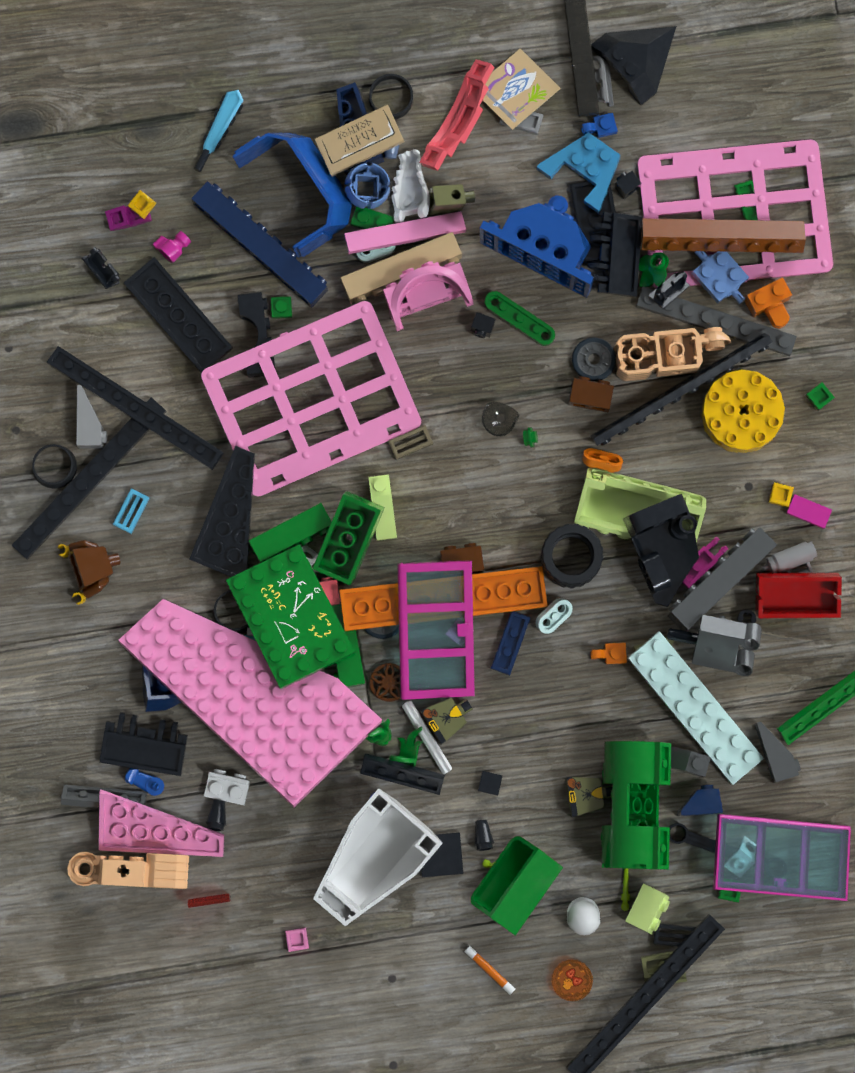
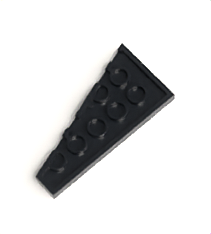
M235 446L189 560L231 577L248 569L255 453Z

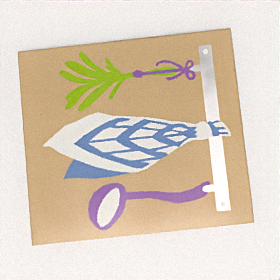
M519 49L491 73L485 84L489 89L483 101L513 130L561 88L528 55Z

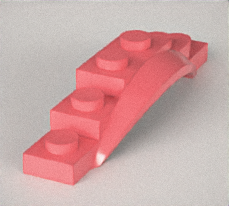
M476 59L471 69L466 73L450 112L436 135L425 148V153L419 162L422 166L438 171L445 157H452L459 143L465 144L483 111L480 104L489 89L485 84L495 68L491 63Z

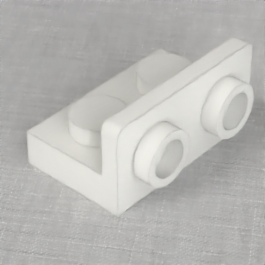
M214 769V772H208L204 797L245 806L250 781L246 780L244 775L234 773V777L226 776V771Z

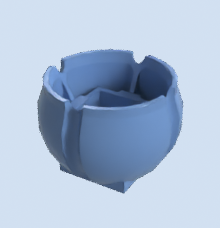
M367 163L355 166L345 179L347 198L353 205L361 209L368 207V209L379 207L385 202L390 193L388 174L382 167L374 163L370 166ZM358 181L373 182V196H358Z

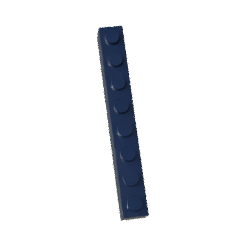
M207 181L191 198L193 204L307 305L313 308L328 291L326 280L320 275L316 277L311 272L312 268L307 263L303 262L301 264L296 259L297 255L289 248L285 250L281 246L282 242L273 235L271 237L266 233L268 230L261 223L258 222L256 224L252 221L253 217L245 209L241 211L233 198L230 196L226 198L222 194L223 190L214 183L212 185Z

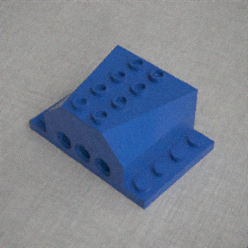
M537 203L512 211L502 230L499 229L500 225L497 223L483 220L480 226L481 244L586 298L588 297L594 277L591 276L592 273L582 268L581 265L591 245L577 222L573 220L574 217L564 212L563 214L556 212V208L550 204L545 203L543 205Z

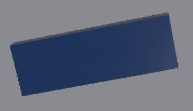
M514 611L510 613L491 666L492 670L510 676L531 617Z

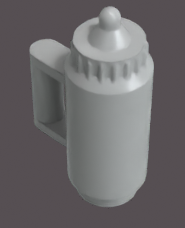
M805 541L767 558V564L762 567V570H768L771 573H783L785 571L786 573H791L790 569L806 564L807 569L797 573H813L810 561L817 557L816 549L812 542L807 543Z

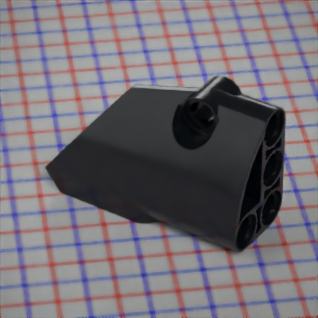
M682 494L623 518L639 556L638 564L655 604L665 607L670 605L682 582L699 559L695 536L697 521L690 515ZM682 521L688 523V531L683 529Z

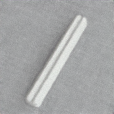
M411 700L407 701L402 705V708L415 729L422 726L419 736L442 774L448 773L452 770L451 765Z

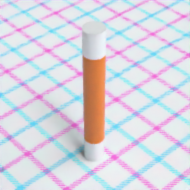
M471 946L464 951L509 995L513 993L515 988Z

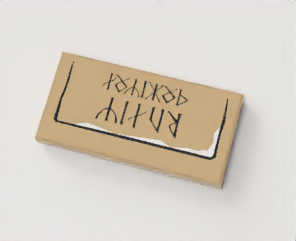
M388 105L315 139L331 176L405 142Z

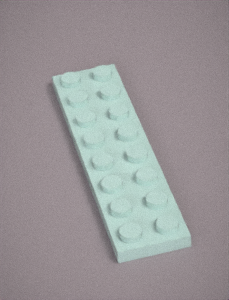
M658 631L628 657V660L707 756L711 757V761L731 785H734L764 759L661 632Z

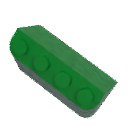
M516 836L509 841L473 892L471 903L516 936L563 867L524 838Z

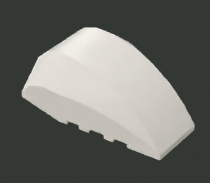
M378 788L351 820L313 899L346 926L413 878L442 845V842L424 823L397 800Z

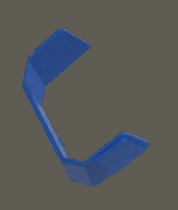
M267 133L262 137L257 136L234 151L235 154L232 157L237 166L242 168L281 141L286 140L329 204L326 225L292 247L298 258L301 256L305 257L331 240L334 234L349 224L352 203L347 198L345 189L335 175L331 176L321 153L310 137L292 133Z

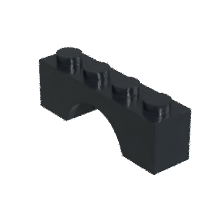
M262 292L237 295L241 319L251 322L258 330V341L255 347L271 341L272 337L267 335V330L271 329L269 317L265 318L264 311L268 310L267 297L263 298ZM270 357L274 365V368L276 369L274 357ZM259 362L246 367L248 378L264 376Z

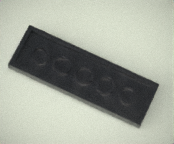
M155 257L124 282V285L201 374L204 369L213 366L233 349L231 344Z

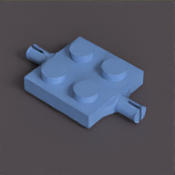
M695 251V254L701 259L702 263L691 274L717 304L731 295L741 304L746 298L738 289L740 285L748 280L749 276L728 252L717 251L715 254L708 256L704 251Z

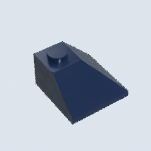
M142 665L145 712L164 711L181 703L170 690Z
M701 785V789L696 790L677 811V816L723 813L719 788L714 789L713 785Z

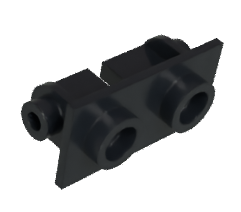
M94 247L90 250L89 255L81 258L105 289L120 283V274L111 263L105 265L107 258L100 249Z
M684 271L675 272L648 296L664 309L690 286L686 282L687 274Z

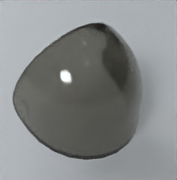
M488 402L482 413V424L485 430L491 435L499 437L509 434L519 419V413L514 408L500 402Z

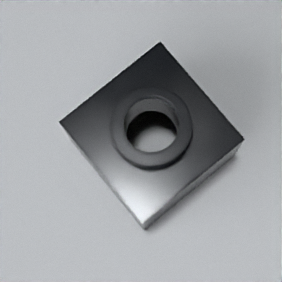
M633 171L628 174L624 172L616 178L615 189L625 200L640 189L642 183Z
M476 312L471 331L479 338H485V336L490 338L496 319Z

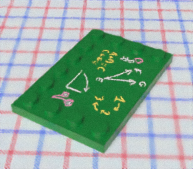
M300 544L226 579V583L280 690L355 654Z

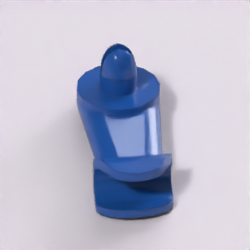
M129 768L126 772L125 782L131 785L134 784L153 796L163 792L164 783L160 778L139 772L138 769Z

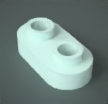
M396 246L370 250V253L367 255L359 252L356 253L357 258L363 263H370L392 255Z
M564 598L555 599L538 615L536 627L545 634L552 633L571 615L572 604Z

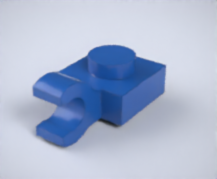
M613 113L593 117V123H585L581 127L583 136L589 132L590 134L596 133L597 138L614 135L618 132Z

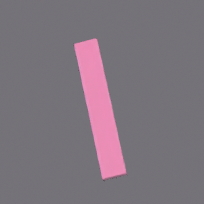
M460 211L344 233L348 254L438 238L451 232L453 234L465 233L466 227L462 212Z

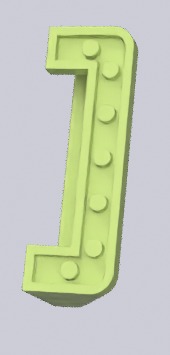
M588 468L574 523L588 527V529L589 527L597 529L598 532L603 534L613 533L617 534L619 538L629 539L631 537L623 518L682 494L690 515L697 521V528L695 530L697 542L706 511V498L691 492L617 473H610L602 469ZM682 521L683 529L688 531V523Z

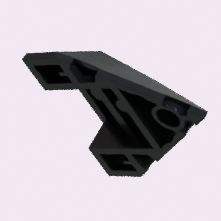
M677 26L605 33L593 42L590 47L602 59H607L629 85L628 91L642 106L657 93Z

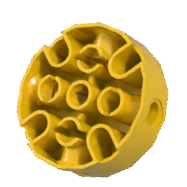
M737 370L726 373L712 384L703 399L701 416L705 432L716 445L729 452L747 453L760 450L773 440L783 424L785 406L781 392L771 379L759 372ZM744 408L746 410V414L744 413L741 415L739 413L740 409L742 410Z

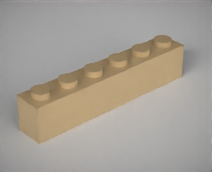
M453 232L345 275L341 277V283L350 304L353 302L357 304L365 301L368 296L383 294V289H386L388 284L399 283L400 275L403 274L404 270L421 268L422 264L433 261V263L438 262L441 267L451 262L457 264L460 262L459 259L462 258V252Z

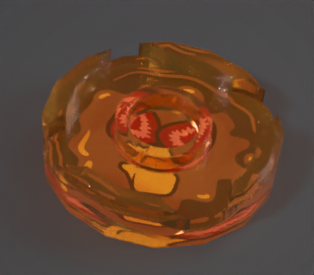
M568 959L555 967L552 974V986L560 998L567 1001H578L590 993L593 985V976L585 963Z

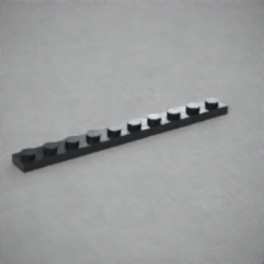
M763 333L590 435L592 441L597 446L609 443L612 440L611 437L616 434L622 435L626 433L631 425L643 423L648 415L660 413L664 410L663 407L665 405L677 403L682 399L681 396L687 392L691 394L699 389L698 386L704 382L708 384L714 381L716 375L721 372L727 373L734 368L733 365L738 362L744 363L748 361L753 353L765 351L773 341L768 334Z
M57 346L48 359V365L209 469L213 470L224 453L61 347Z
M152 397L146 402L163 414L167 412ZM131 418L11 546L28 560L146 435L149 429Z
M708 914L566 1066L571 1073H592L717 939L725 928Z

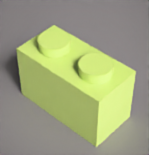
M643 884L625 921L652 935L653 931H656L660 925L661 920L659 918L662 912H666L670 903L668 901L669 896Z

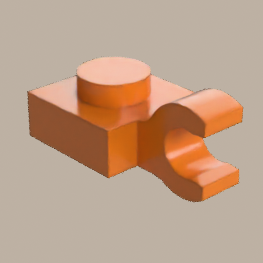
M626 643L604 644L605 650L590 651L591 659H605L606 665L627 663Z

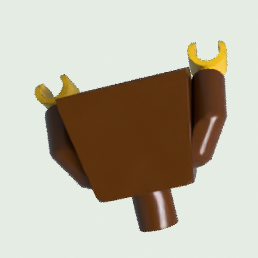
M87 540L70 543L69 546L60 544L57 547L59 549L65 548V552L59 554V556L63 558L69 556L79 590H83V593L77 592L72 596V598L77 595L81 596V601L76 603L77 605L83 604L86 598L89 599L101 592L109 583V577L113 574L112 567L120 565V557L117 553L108 555L104 546L99 547L98 544Z

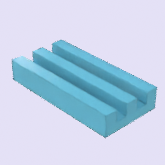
M131 488L113 526L132 534L150 498ZM133 495H136L123 524H120L119 522ZM142 498L143 501L131 525L129 526V528L126 527L140 499Z

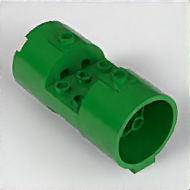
M644 741L604 742L603 784L613 785V789L611 790L612 811L610 814L612 825L602 826L601 832L602 868L669 870L670 827H659V786H666L671 783V743Z

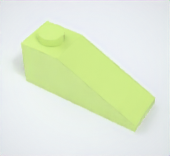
M389 475L369 477L372 502L385 507L375 530L376 539L379 541L397 538Z

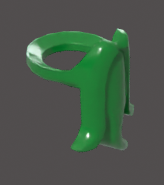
M387 719L385 722L382 720V728L378 727L369 733L366 740L370 743L386 746L392 738L389 728L390 720Z
M422 726L411 732L407 737V741L405 738H398L401 742L400 755H391L389 760L415 767L419 746L423 743V741L415 742V740L422 731Z

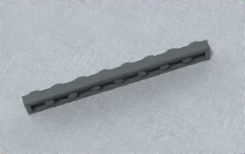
M642 287L637 308L703 329L721 327L722 332L726 333L729 337L746 343L766 333L773 341L768 345V350L791 356L797 337L795 335L680 298H675L662 309L648 296L654 290Z

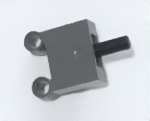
M702 615L698 634L670 628L667 633V639L695 645L692 664L734 672L740 676H749L752 674L755 654L753 651L760 647L762 628L756 623L746 624L726 620L724 616L717 618ZM739 645H741L744 649L738 650Z

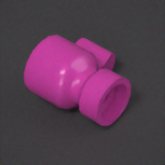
M179 231L175 235L174 240L160 236L152 245L169 262L174 263L182 255V248L187 247L191 240L186 234Z

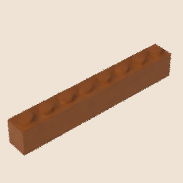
M642 218V250L803 253L806 241L804 221Z

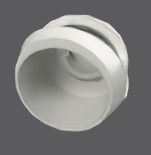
M586 897L573 900L567 910V924L574 933L579 935L594 933L601 923L597 904Z

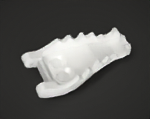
M413 149L398 155L400 165L399 170H396V177H394L395 186H392L393 194L391 195L395 211V223H402L405 216L417 213L420 218L427 217L429 212L430 195L423 177L421 164L419 163L421 160L420 152Z

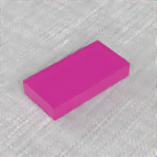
M794 494L786 514L825 529L832 509Z

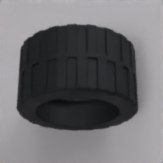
M565 524L564 526L557 527L545 539L541 550L540 562L547 578L563 588L582 587L584 584L592 581L600 570L603 561V547L601 546L600 539L588 527L580 526L579 524ZM569 537L578 538L589 547L591 561L588 568L582 573L567 575L556 568L552 557L553 549L562 539Z

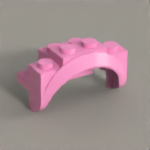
M433 261L424 263L421 265V268L404 270L403 274L400 275L399 283L388 284L386 289H383L389 314L397 331L404 329L401 317L462 296L467 307L473 305L472 295L460 263L455 264V262H451L443 267L439 266L438 262L433 263ZM444 283L449 284V288L446 289Z

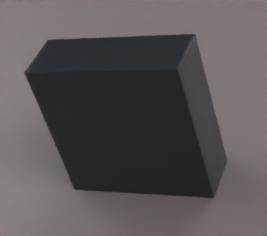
M482 771L478 791L498 796L503 775Z

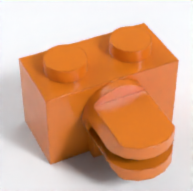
M783 277L748 294L744 300L753 318L765 313L774 328H783L790 320V316L783 303L789 301L792 293Z

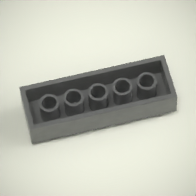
M761 527L756 531L752 528L742 538L744 541L742 545L738 542L727 553L729 555L727 559L723 556L713 566L715 570L712 573L708 570L698 580L700 583L698 587L693 585L683 595L685 597L683 601L678 599L669 608L670 613L668 617L680 630L688 631L702 615L706 614L777 546Z

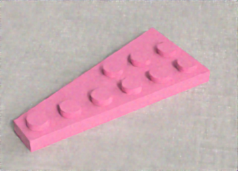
M100 790V851L223 857L224 834Z

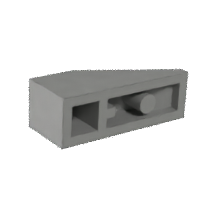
M77 385L76 445L79 449H103V444L107 443V431H104L84 388L81 385Z

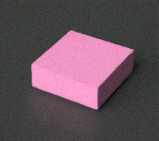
M306 928L285 931L288 952L309 949Z

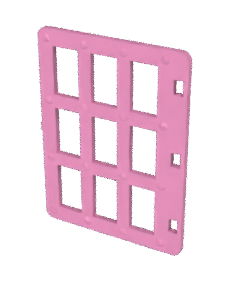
M800 140L642 156L638 160L639 180L642 183L640 191L643 218L659 219V216L701 212V219L714 220V210L755 206L757 219L770 221L768 205L810 201L813 223L805 224L806 237L814 236L817 258L775 262L774 253L761 252L762 264L740 266L749 276L747 281L827 273L832 269L833 258L819 146L816 141ZM795 147V153L784 154V148ZM734 153V159L723 160L722 154ZM673 159V165L661 166L660 160ZM806 166L808 188L766 192L764 170ZM751 172L754 194L712 198L709 176ZM697 177L699 199L657 203L655 181ZM647 250L648 255H651V256H652L654 253H659V252H662V253H663V251H664V250H654V251ZM705 251L708 256L717 252ZM684 271L687 274L686 282L690 286L701 285L691 274L693 271ZM667 273L665 281L674 273Z
M368 301L357 303L290 333H282L276 339L204 369L201 374L204 385L233 450L235 446L249 451L248 446L285 430H288L297 450L296 453L259 469L254 464L253 495L255 496L267 494L417 429L421 425L420 415L374 308ZM361 318L371 341L331 357L322 335ZM310 340L320 363L279 379L270 357ZM376 352L385 375L345 391L336 369ZM259 362L268 385L228 402L218 379ZM325 374L334 396L294 413L285 391ZM391 386L400 408L360 425L350 402ZM273 396L283 418L242 435L233 413ZM340 408L349 430L309 447L299 424ZM398 424L400 431L388 435L387 428ZM340 449L343 455L331 460L329 453ZM282 474L285 480L273 485L271 478Z

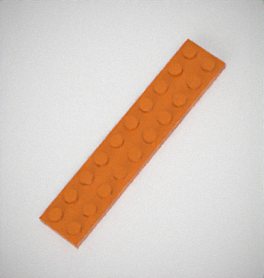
M542 566L472 574L473 616L548 607ZM463 576L407 582V604L464 602ZM398 583L339 590L344 631L399 625ZM464 611L407 613L408 624L464 617Z

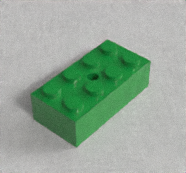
M348 491L345 492L340 500L313 569L351 585L356 579L385 507ZM347 534L352 536V541L347 539Z

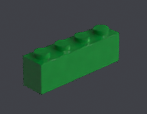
M319 503L249 540L260 563L299 544L305 546L313 541L312 538L319 534L321 537L326 535L331 525V520L322 503Z
M341 604L333 605L332 608L343 627ZM356 630L345 631L355 654L335 663L337 664L338 672L334 673V676L347 688L366 685Z

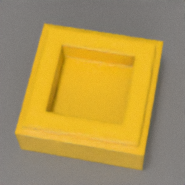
M139 190L128 206L145 219L157 203L143 191Z
M774 482L768 503L788 508L794 487Z

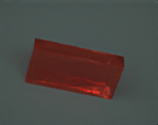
M227 893L188 899V908L231 902V895Z

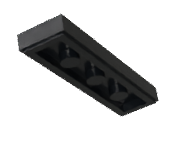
M366 753L360 774L437 795H440L445 777L444 774Z

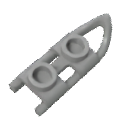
M593 56L592 60L597 61L600 65L598 71H595L596 82L601 83V88L597 91L598 101L609 103V107L614 106L609 65L600 56Z

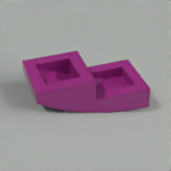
M123 205L105 211L110 231L125 229L152 221L150 212L143 219L129 206Z

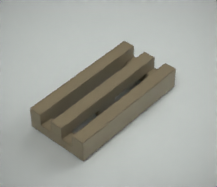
M426 425L388 441L396 460L433 445ZM424 431V435L395 447V443ZM424 439L428 440L425 443H422L399 454L397 452L403 448H406Z

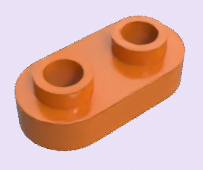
M594 448L584 450L582 461L586 466L606 470L610 473L620 471L623 465L621 456Z

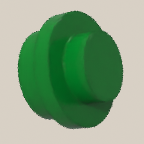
M528 427V430H523L525 446L534 447L535 443H538L537 431H533L532 427Z

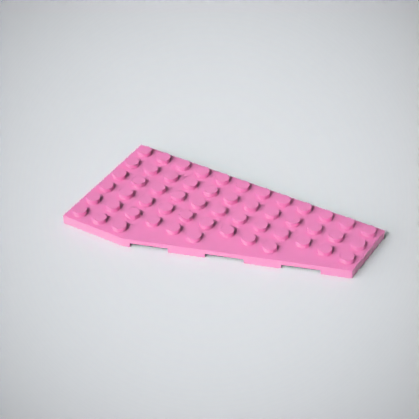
M162 599L118 640L132 656L293 808L339 765L369 733L382 723V719L338 678L322 671H318L280 690L255 640L165 599Z

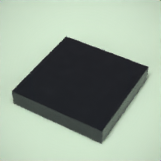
M460 832L435 834L441 840L442 845L421 868L422 877L464 874Z

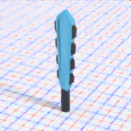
M239 90L227 92L226 95L222 96L220 101L221 107L216 109L214 114L215 120L210 123L208 127L209 133L205 134L203 138V152L194 167L196 171L201 172L209 155L215 149H219L222 144L221 139L226 137L229 132L228 127L232 126L236 120L235 115L242 110L243 98Z

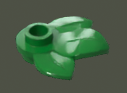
M659 252L654 253L652 256L645 255L639 259V270L643 272L639 286L649 287L655 284L660 287L664 283L667 276L666 268L669 264V258L666 254Z

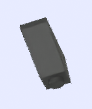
M762 722L755 723L754 725L772 782L775 783L798 776V771L801 770L798 759H794L788 749Z

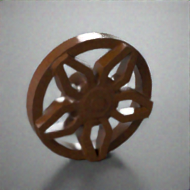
M393 663L378 666L370 678V687L373 694L385 702H393L401 698L400 688L397 686L400 685V682H397L400 674L394 676V668L400 670V666ZM386 667L384 671L385 676L377 673L380 669ZM389 667L392 669V674L387 673ZM375 676H380V677H382V680H381V681H378V680H377L376 678H374V677H375ZM373 681H375L377 684H381V686L378 687L377 692L374 689ZM381 688L385 689V692L379 695ZM397 689L398 696L392 690ZM390 691L394 698H384L383 696Z

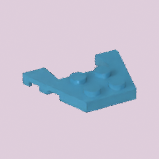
M588 132L538 164L537 170L549 179H552L564 164L595 186L584 199V204L599 213L618 166L620 154Z

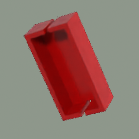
M756 573V593L758 595H756L755 614L758 618H841V598L838 595H842V577L839 573Z

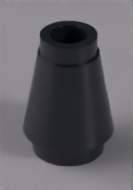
M213 800L206 821L208 829L224 831L226 826L225 801Z
M487 820L475 821L474 846H476V850L487 851L493 849L494 840Z

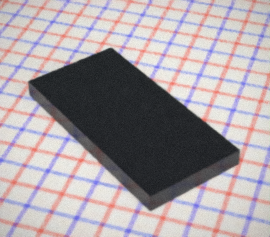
M589 181L570 184L576 222L591 245L583 263L599 261L600 244L602 243L590 241V236H606V231L592 229L591 223L610 224V222L602 221V213H616L611 183L599 213L584 204V199L595 186Z

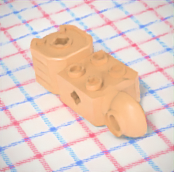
M721 327L707 328L704 330V334H699L695 328L658 331L654 332L652 336L645 333L623 335L618 339L613 349L617 353L616 367L618 370L616 376L623 381L645 380L653 372H656V377L697 373L703 361L702 348H705L706 351L722 350L725 348V345L731 343V340L726 333L722 332Z
M79 852L71 858L67 867L71 881L80 886L98 884L187 889L189 856L147 853L146 862H144V857H129V861L123 860L124 856L109 855L107 860L106 856L94 855L90 852ZM83 863H87L90 866V872L87 875H83L80 871ZM125 867L129 869V873L126 875L122 873V869H125Z

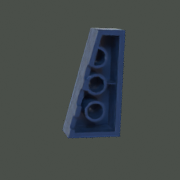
M355 82L336 89L340 127L368 114L360 90ZM381 153L362 163H367L370 166L373 163H383L384 159ZM353 166V167H351V168H349V169H347V170H344V172L346 173V175H347V174L351 171V169L354 168L355 166Z

